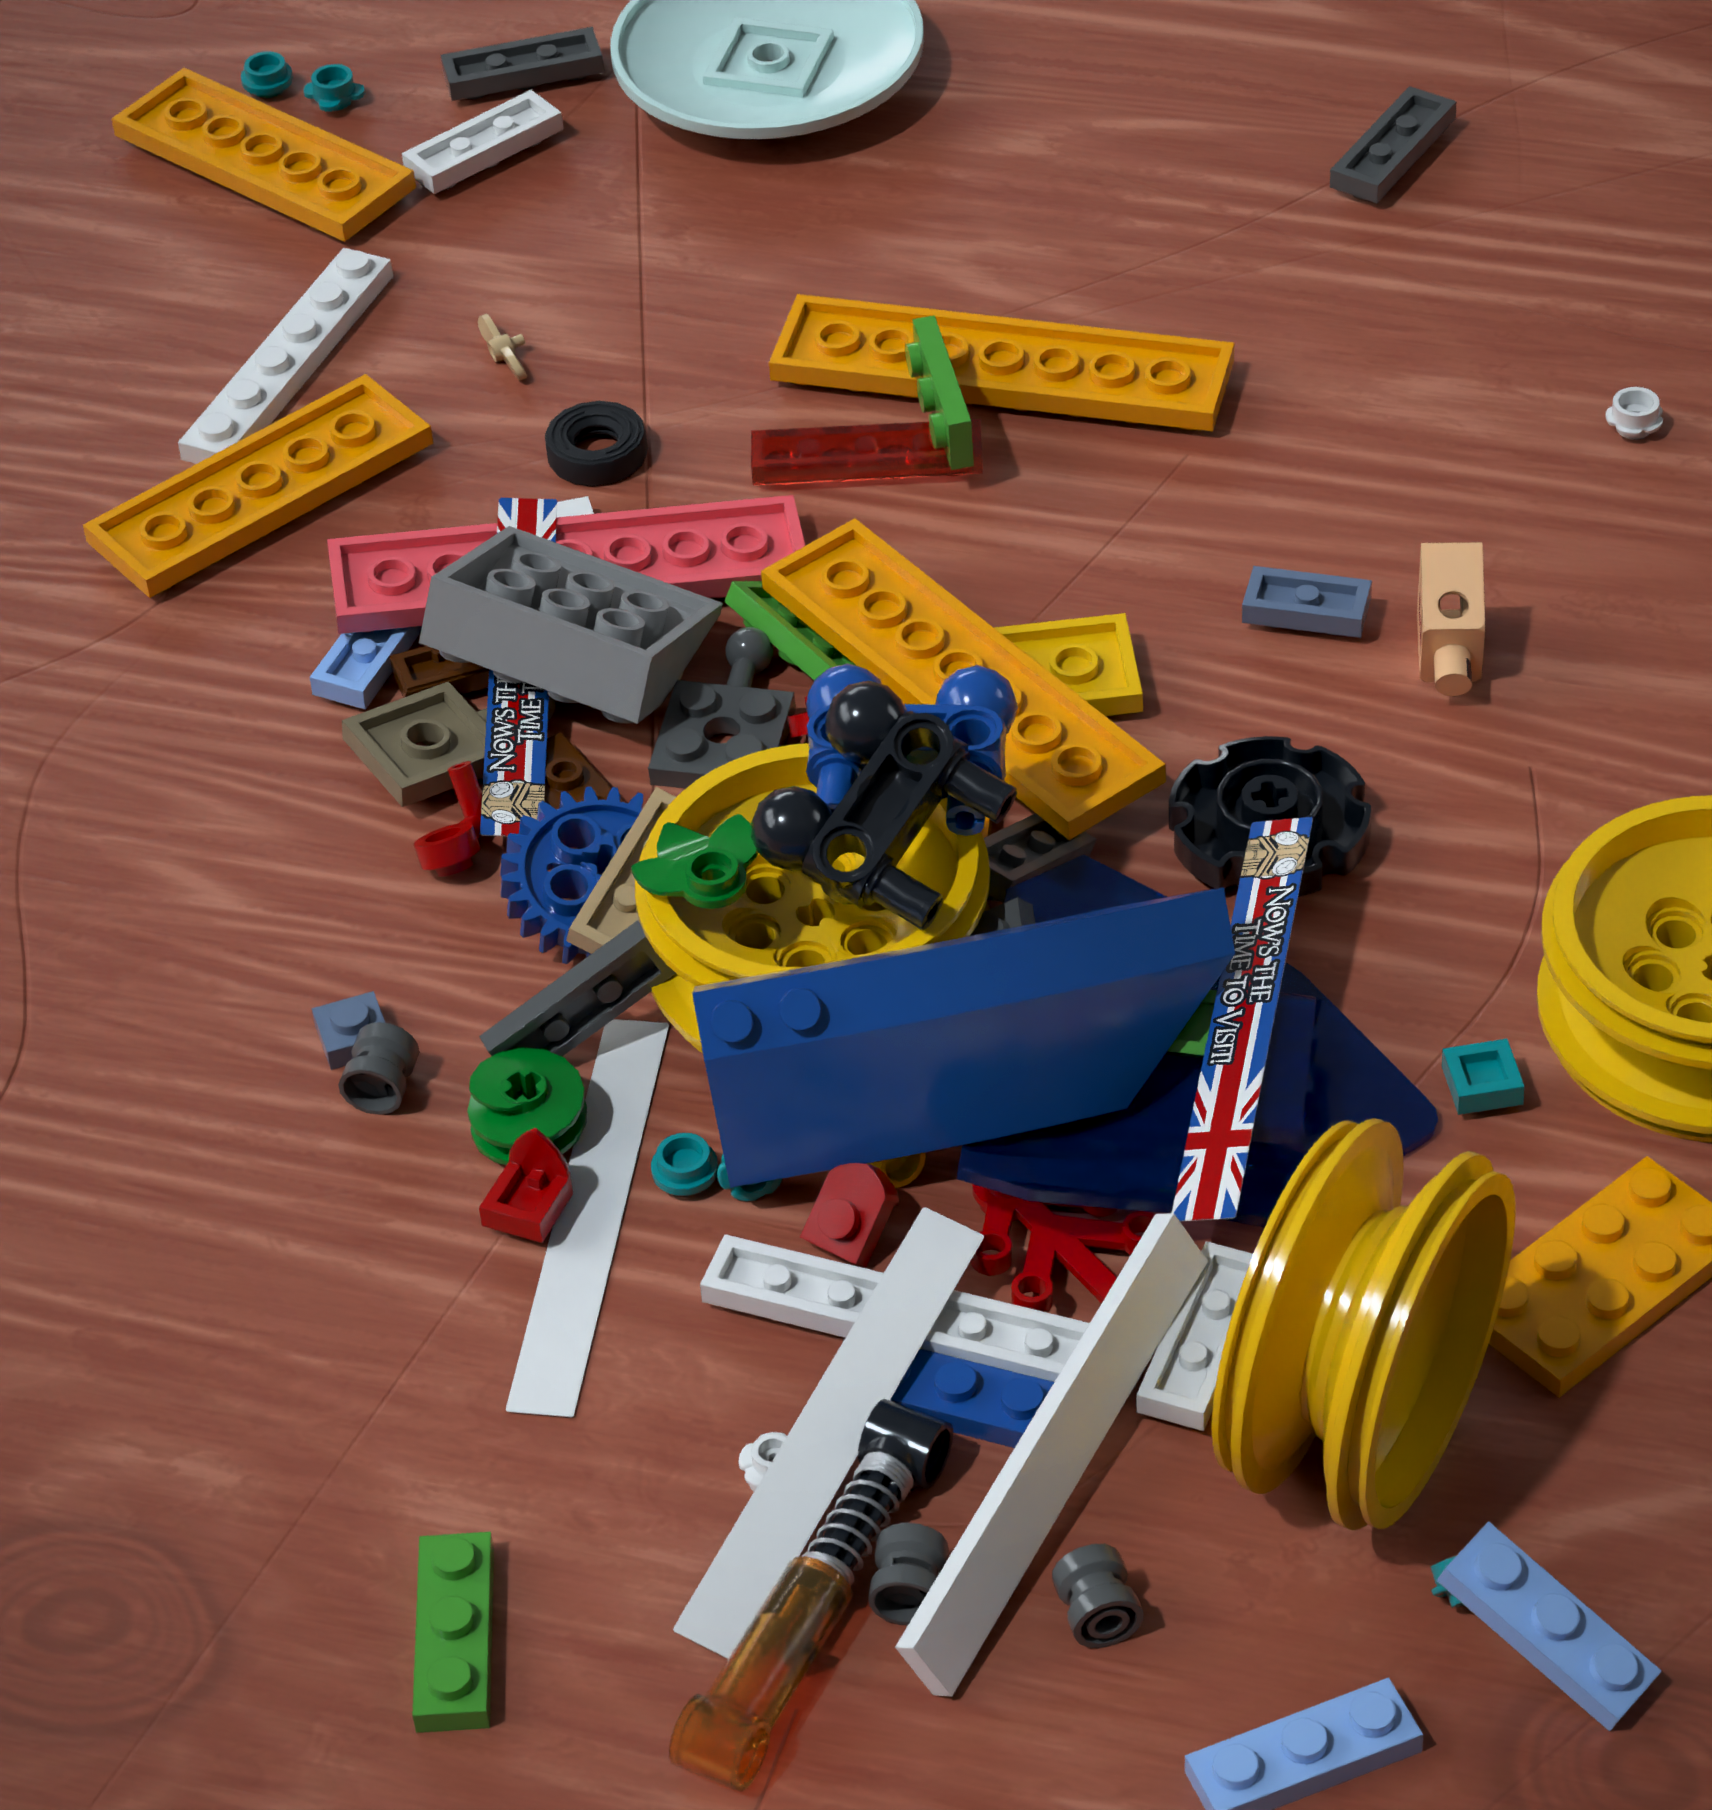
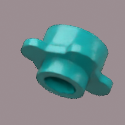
M329 64L316 69L311 75L312 82L306 84L303 88L304 96L316 100L319 103V108L327 112L345 109L351 104V100H359L365 95L364 86L354 83L351 69L341 64Z

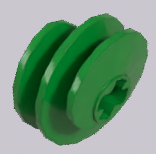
M517 1048L498 1052L480 1062L470 1077L469 1090L471 1097L467 1113L471 1124V1136L479 1152L495 1163L507 1165L509 1153L515 1140L533 1128H537L544 1133L564 1154L578 1142L587 1124V1104L584 1098L585 1088L579 1071L564 1057L545 1049Z

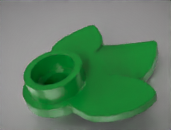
M737 814L725 820L717 827L711 837H708L677 824L667 822L663 825L659 835L657 858L633 864L631 866L632 874L637 883L650 893L659 896L684 897L689 903L700 908L716 909L728 906L740 899L747 888L745 869L758 855L751 838V824L741 814Z

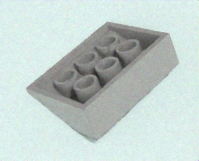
M508 526L431 577L419 643L439 650V654L447 660L459 663L472 662L491 669L493 674L501 680L513 683L526 682L545 689L548 695L555 700L566 703L580 702L601 710L602 714L609 720L619 723L634 722L638 724L662 705L720 616L723 603Z

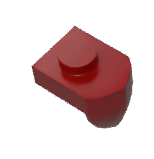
M533 1128L515 1140L509 1153V1162L479 1206V1212L483 1227L543 1243L572 1197L573 1186L571 1173L565 1157L559 1148L539 1129Z
M863 1163L838 1165L829 1171L800 1238L854 1265L867 1267L893 1207L899 1205L900 1199L897 1189L887 1175L878 1167Z

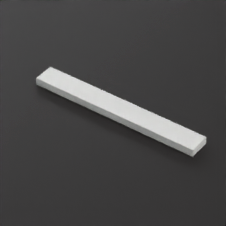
M1174 1213L1155 1214L895 1646L932 1695L953 1696L1206 1266L1207 1259Z

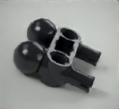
M872 681L850 684L833 697L826 714L825 732L832 747L846 760L866 766L833 813L829 805L814 791L797 786L774 790L757 806L751 821V838L757 852L772 866L789 871L802 870L805 875L820 883L823 892L832 900L842 904H854L859 908L866 904L871 905L877 902L924 931L937 916L943 904V895L896 868L897 863L942 799L950 795L998 824L1012 807L1017 795V789L971 762L967 743L953 736L949 726L939 717L928 713L907 711L903 700L886 685ZM920 747H929L939 753L932 762L925 765H916L906 759L913 750ZM845 853H857L865 858L864 863L858 869L851 872H842L832 866L833 862Z

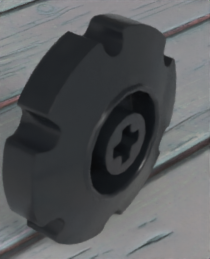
M1251 737L1220 745L1218 747V758L1215 760L1203 761L1195 759L1185 767L1171 789L1169 797V829L1174 831V852L1182 865L1207 885L1215 889L1222 887L1225 889L1231 885L1239 886L1250 828L1253 822L1312 817L1313 822L1298 897L1322 890L1323 876L1328 874L1346 876L1361 861L1369 845L1371 835V805L1364 802L1365 782L1362 776L1348 761L1331 750L1319 745L1308 750L1297 749L1291 746V739L1288 737Z

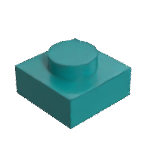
M1508 1039L1442 1049V1070L1458 1115L1523 1105L1525 1086Z

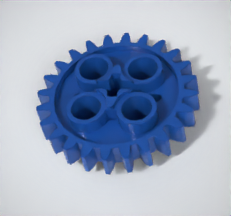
M590 786L585 789L584 801L576 803L573 797L564 791L561 792L559 809L556 810L550 804L541 801L538 803L537 820L523 815L520 818L519 834L509 833L507 837V851L505 854H502L501 898L508 899V918H521L520 935L523 938L540 932V952L545 953L559 945L563 947L562 963L564 964L572 961L577 953L585 954L586 958L591 955V953L566 941L568 931L642 811V793L638 792L629 803L620 802L618 787H612L606 800H598L595 791ZM561 898H570L574 900H564Z

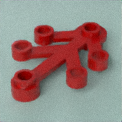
M1010 1158L995 1159L983 1164L975 1172L972 1180L973 1197L986 1216L983 1230L979 1232L984 1235V1239L974 1254L971 1265L978 1273L987 1276H996L1006 1272L1012 1263V1242L1009 1233L1012 1222L1018 1219L1031 1232L1023 1272L1018 1274L1011 1284V1304L1047 1313L1051 1310L1053 1305L1051 1274L1055 1257L1102 1304L1117 1277L1086 1246L1125 1250L1131 1255L1142 1237L1135 1235V1233L1145 1232L1155 1214L1148 1211L1133 1212L1126 1216L1123 1223L1054 1215L1044 1204L1083 1207L1086 1212L1095 1216H1108L1115 1213L1121 1206V1180L1114 1173L1105 1170L1090 1172L1084 1176L1081 1182L1038 1177L1030 1165L1020 1160ZM1101 1191H1103V1192H1106V1193H1109V1194H1107V1195H1097V1194H1094V1193H1095V1192H1101ZM988 1250H994L1000 1253L990 1255L985 1254L983 1252ZM1028 1292H1036L1041 1295L1036 1297H1029L1024 1294Z

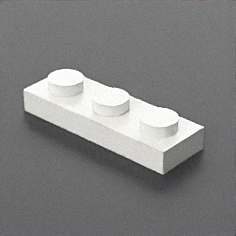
M529 90L403 152V165L414 170L415 179L433 194H436L564 130L562 112L534 91Z
M1207 1241L1201 1252L1208 1262L1161 1340L1136 1394L1137 1413L1204 1431L1212 1413L1217 1374L1224 1342L1244 1277L1253 1256L1249 1252Z

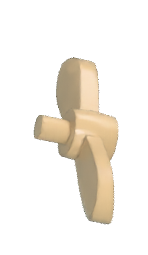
M487 313L479 316L478 327L482 337L487 342L493 360L495 362L504 360L519 381L526 379L527 374L516 357L514 349L525 344L523 335L519 334L512 338L508 334L500 335Z

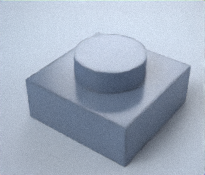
M374 991L312 1008L314 1024L331 1070L344 1067L348 1061L353 1059L351 1050L362 1027L375 1022L385 1023Z

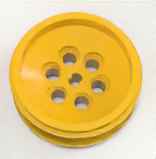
M809 743L780 746L751 753L713 769L684 789L658 818L643 847L638 862L657 858L659 835L663 825L667 822L711 837L719 825L737 814H741L751 824L758 804L774 790L797 786L816 793L817 788L809 781L806 773ZM946 797L937 805L897 863L896 868L943 895V904L937 916L924 931L877 902L871 905L866 904L859 908L854 904H842L834 901L823 892L820 883L805 875L802 870L789 871L772 866L759 853L745 869L747 875L745 893L736 902L722 908H700L689 903L684 897L659 896L644 890L635 879V902L644 934L659 957L676 972L664 983L651 987V993L655 1002L675 1029L691 1045L703 1053L692 996L695 986L825 964L970 936L983 912L989 910L987 898L990 884L988 851L982 833L963 836L951 832L946 825ZM845 853L840 855L833 862L832 866L842 872H851L858 869L864 863L865 858L857 853Z
M1712 795L1669 799L1629 811L1598 828L1572 853L1553 879L1543 907L1541 938L1544 956L1538 974L1537 1006L1544 1034L1552 1050L1569 1076L1596 1102L1614 1114L1654 1132L1681 1139L1712 1143Z
M1376 1118L1365 1120L1360 1124L1346 1120L1328 1129L1304 1156L1284 1188L1254 1251L1233 1310L1220 1359L1212 1409V1444L1218 1464L1222 1469L1234 1473L1237 1483L1243 1489L1255 1494H1266L1282 1484L1300 1464L1317 1435L1323 1441L1324 1476L1331 1518L1337 1525L1349 1530H1359L1366 1525L1377 1529H1385L1393 1525L1411 1507L1438 1465L1464 1411L1490 1341L1507 1279L1516 1216L1515 1193L1511 1180L1505 1174L1495 1172L1490 1160L1486 1156L1471 1151L1461 1153L1453 1158L1437 1176L1424 1186L1408 1206H1400L1404 1174L1403 1148L1400 1135L1391 1123Z

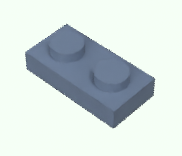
M1253 566L1242 603V623L1361 638L1371 602L1372 580Z

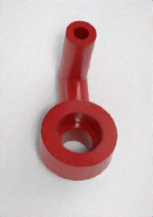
M471 761L461 762L447 769L464 819L457 824L434 830L420 837L413 844L421 868L423 870H436L439 877L453 875L468 869L473 865L471 857L481 849L478 839L483 836L480 834L482 792Z

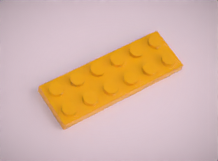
M182 68L111 118L115 136L344 242L416 189L414 170L186 68Z
M364 374L83 524L86 542L144 594L151 598L434 444L431 426L367 374Z

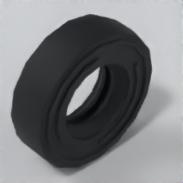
M592 401L579 403L567 408L551 420L545 433L546 452L551 469L560 478L576 485L594 487L613 484L628 478L642 466L648 451L643 420L633 409L616 402ZM604 436L617 440L614 445L600 450H583L575 446L580 441L590 437Z

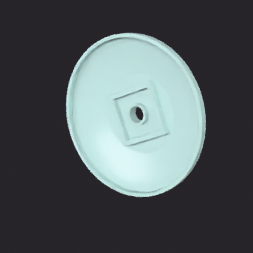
M631 0L625 6L614 25L611 36V60L616 79L626 95L647 113L668 124L699 134L723 138H783L817 132L843 124L875 109L892 97L908 81L918 66L924 44L923 20L915 0Z

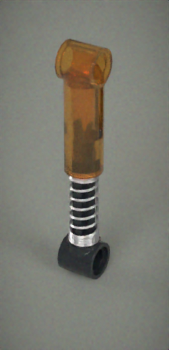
M882 1399L876 1404L861 1434L858 1447V1460L860 1464L854 1472L853 1481L845 1486L844 1495L837 1499L835 1510L827 1515L826 1524L818 1529L817 1539L809 1543L808 1552L801 1557H795L789 1561L706 1695L696 1694L683 1708L670 1740L669 1760L671 1764L736 1791H744L750 1786L763 1764L771 1730L851 1602L853 1595L851 1585L854 1583L852 1571H859L863 1568L864 1563L861 1556L872 1554L873 1548L870 1542L877 1541L881 1533L879 1527H886L890 1524L891 1519L888 1513L898 1511L899 1504L905 1500L910 1491L917 1488V1486L928 1490L939 1479L951 1451L953 1442L952 1423L887 1399Z

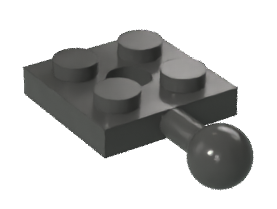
M744 627L735 631L730 636L726 644L725 653L727 661L732 668L726 685L677 680L649 763L650 785L686 789L697 779L732 760L751 753L786 745L790 731L787 716L794 715L796 711L794 692L751 688L755 674L765 670L773 658V645L765 632L754 627ZM721 733L735 735L727 743L709 741L711 737Z

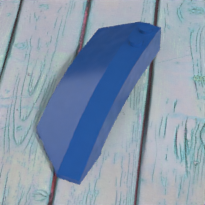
M1224 888L1092 910L1087 913L927 945L695 986L692 996L730 1188L827 1171L843 1164H867L925 1153L1127 1109L1235 955Z

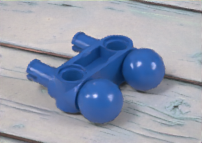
M849 663L828 668L819 675L808 692L806 703L809 716L807 724L809 754L806 773L809 781L817 788L816 794L829 805L832 813L866 765L846 760L832 747L825 732L826 714L833 697L846 686L864 681L882 684L881 680L869 670ZM974 665L959 669L944 680L937 694L935 705L904 704L907 711L928 713L943 720L949 726L952 735L969 746L970 761L1004 781L1006 776V734L1009 733L1018 709L1016 696L1009 680L995 670ZM920 747L913 750L906 759L916 765H925L932 762L939 753L929 747ZM949 795L947 797L946 825L948 829L957 835L963 836L975 835L981 832L984 828L985 816Z

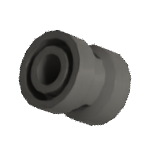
M382 1022L367 1024L359 1030L351 1050L353 1059L346 1063L338 1084L340 1094L346 1102L366 1113L378 1115L392 1113L400 1106L407 1088L406 1077L412 1074L420 1053L419 1046L414 1037L403 1028Z
M917 1523L895 1524L881 1531L877 1538L875 1550V1565L879 1570L871 1579L869 1591V1606L876 1615L888 1622L898 1625H909L948 1560V1542L941 1533L931 1527Z
M1090 1544L1079 1547L1060 1559L1052 1571V1581L1058 1597L1065 1605L1070 1606L1067 1616L1073 1636L1080 1645L1089 1648H1104L1115 1645L1129 1638L1139 1629L1143 1622V1609L1137 1594L1131 1587L1125 1585L1128 1577L1122 1556L1115 1547L1107 1544Z

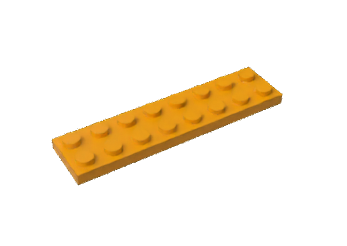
M797 294L770 358L769 372L771 381L918 398L917 379L920 376L910 377L906 362L905 344L914 342L912 319L935 315L965 404L1013 408L1019 411L1031 410L1066 414L1073 417L1118 420L1132 424L1144 423L1170 426L1185 430L1213 431L1235 361V343Z
M856 518L761 570L762 588L856 666L867 669L878 677L883 685L888 686L903 700L904 704L935 705L937 694L944 680L957 670L974 665L995 670L1009 680L1016 696L1018 709L1009 733L1006 734V776L1004 781L1016 787V797L1068 840L1073 839L1166 782V764Z

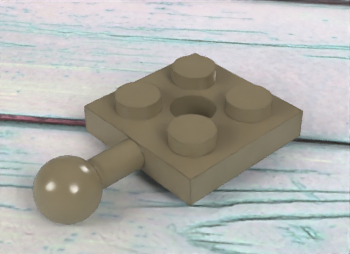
M449 682L342 720V738L402 807L453 789L454 787L447 769L455 764L471 761L477 779L483 777L487 708L476 712ZM550 696L548 722L554 714L556 705L555 699ZM423 742L427 746L416 745V743Z

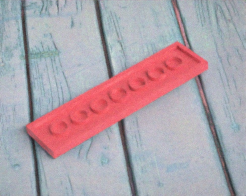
M794 495L557 517L556 543L707 598L726 597L732 581H762L761 570L806 546ZM497 523L327 539L338 634L422 626L431 577L497 534Z

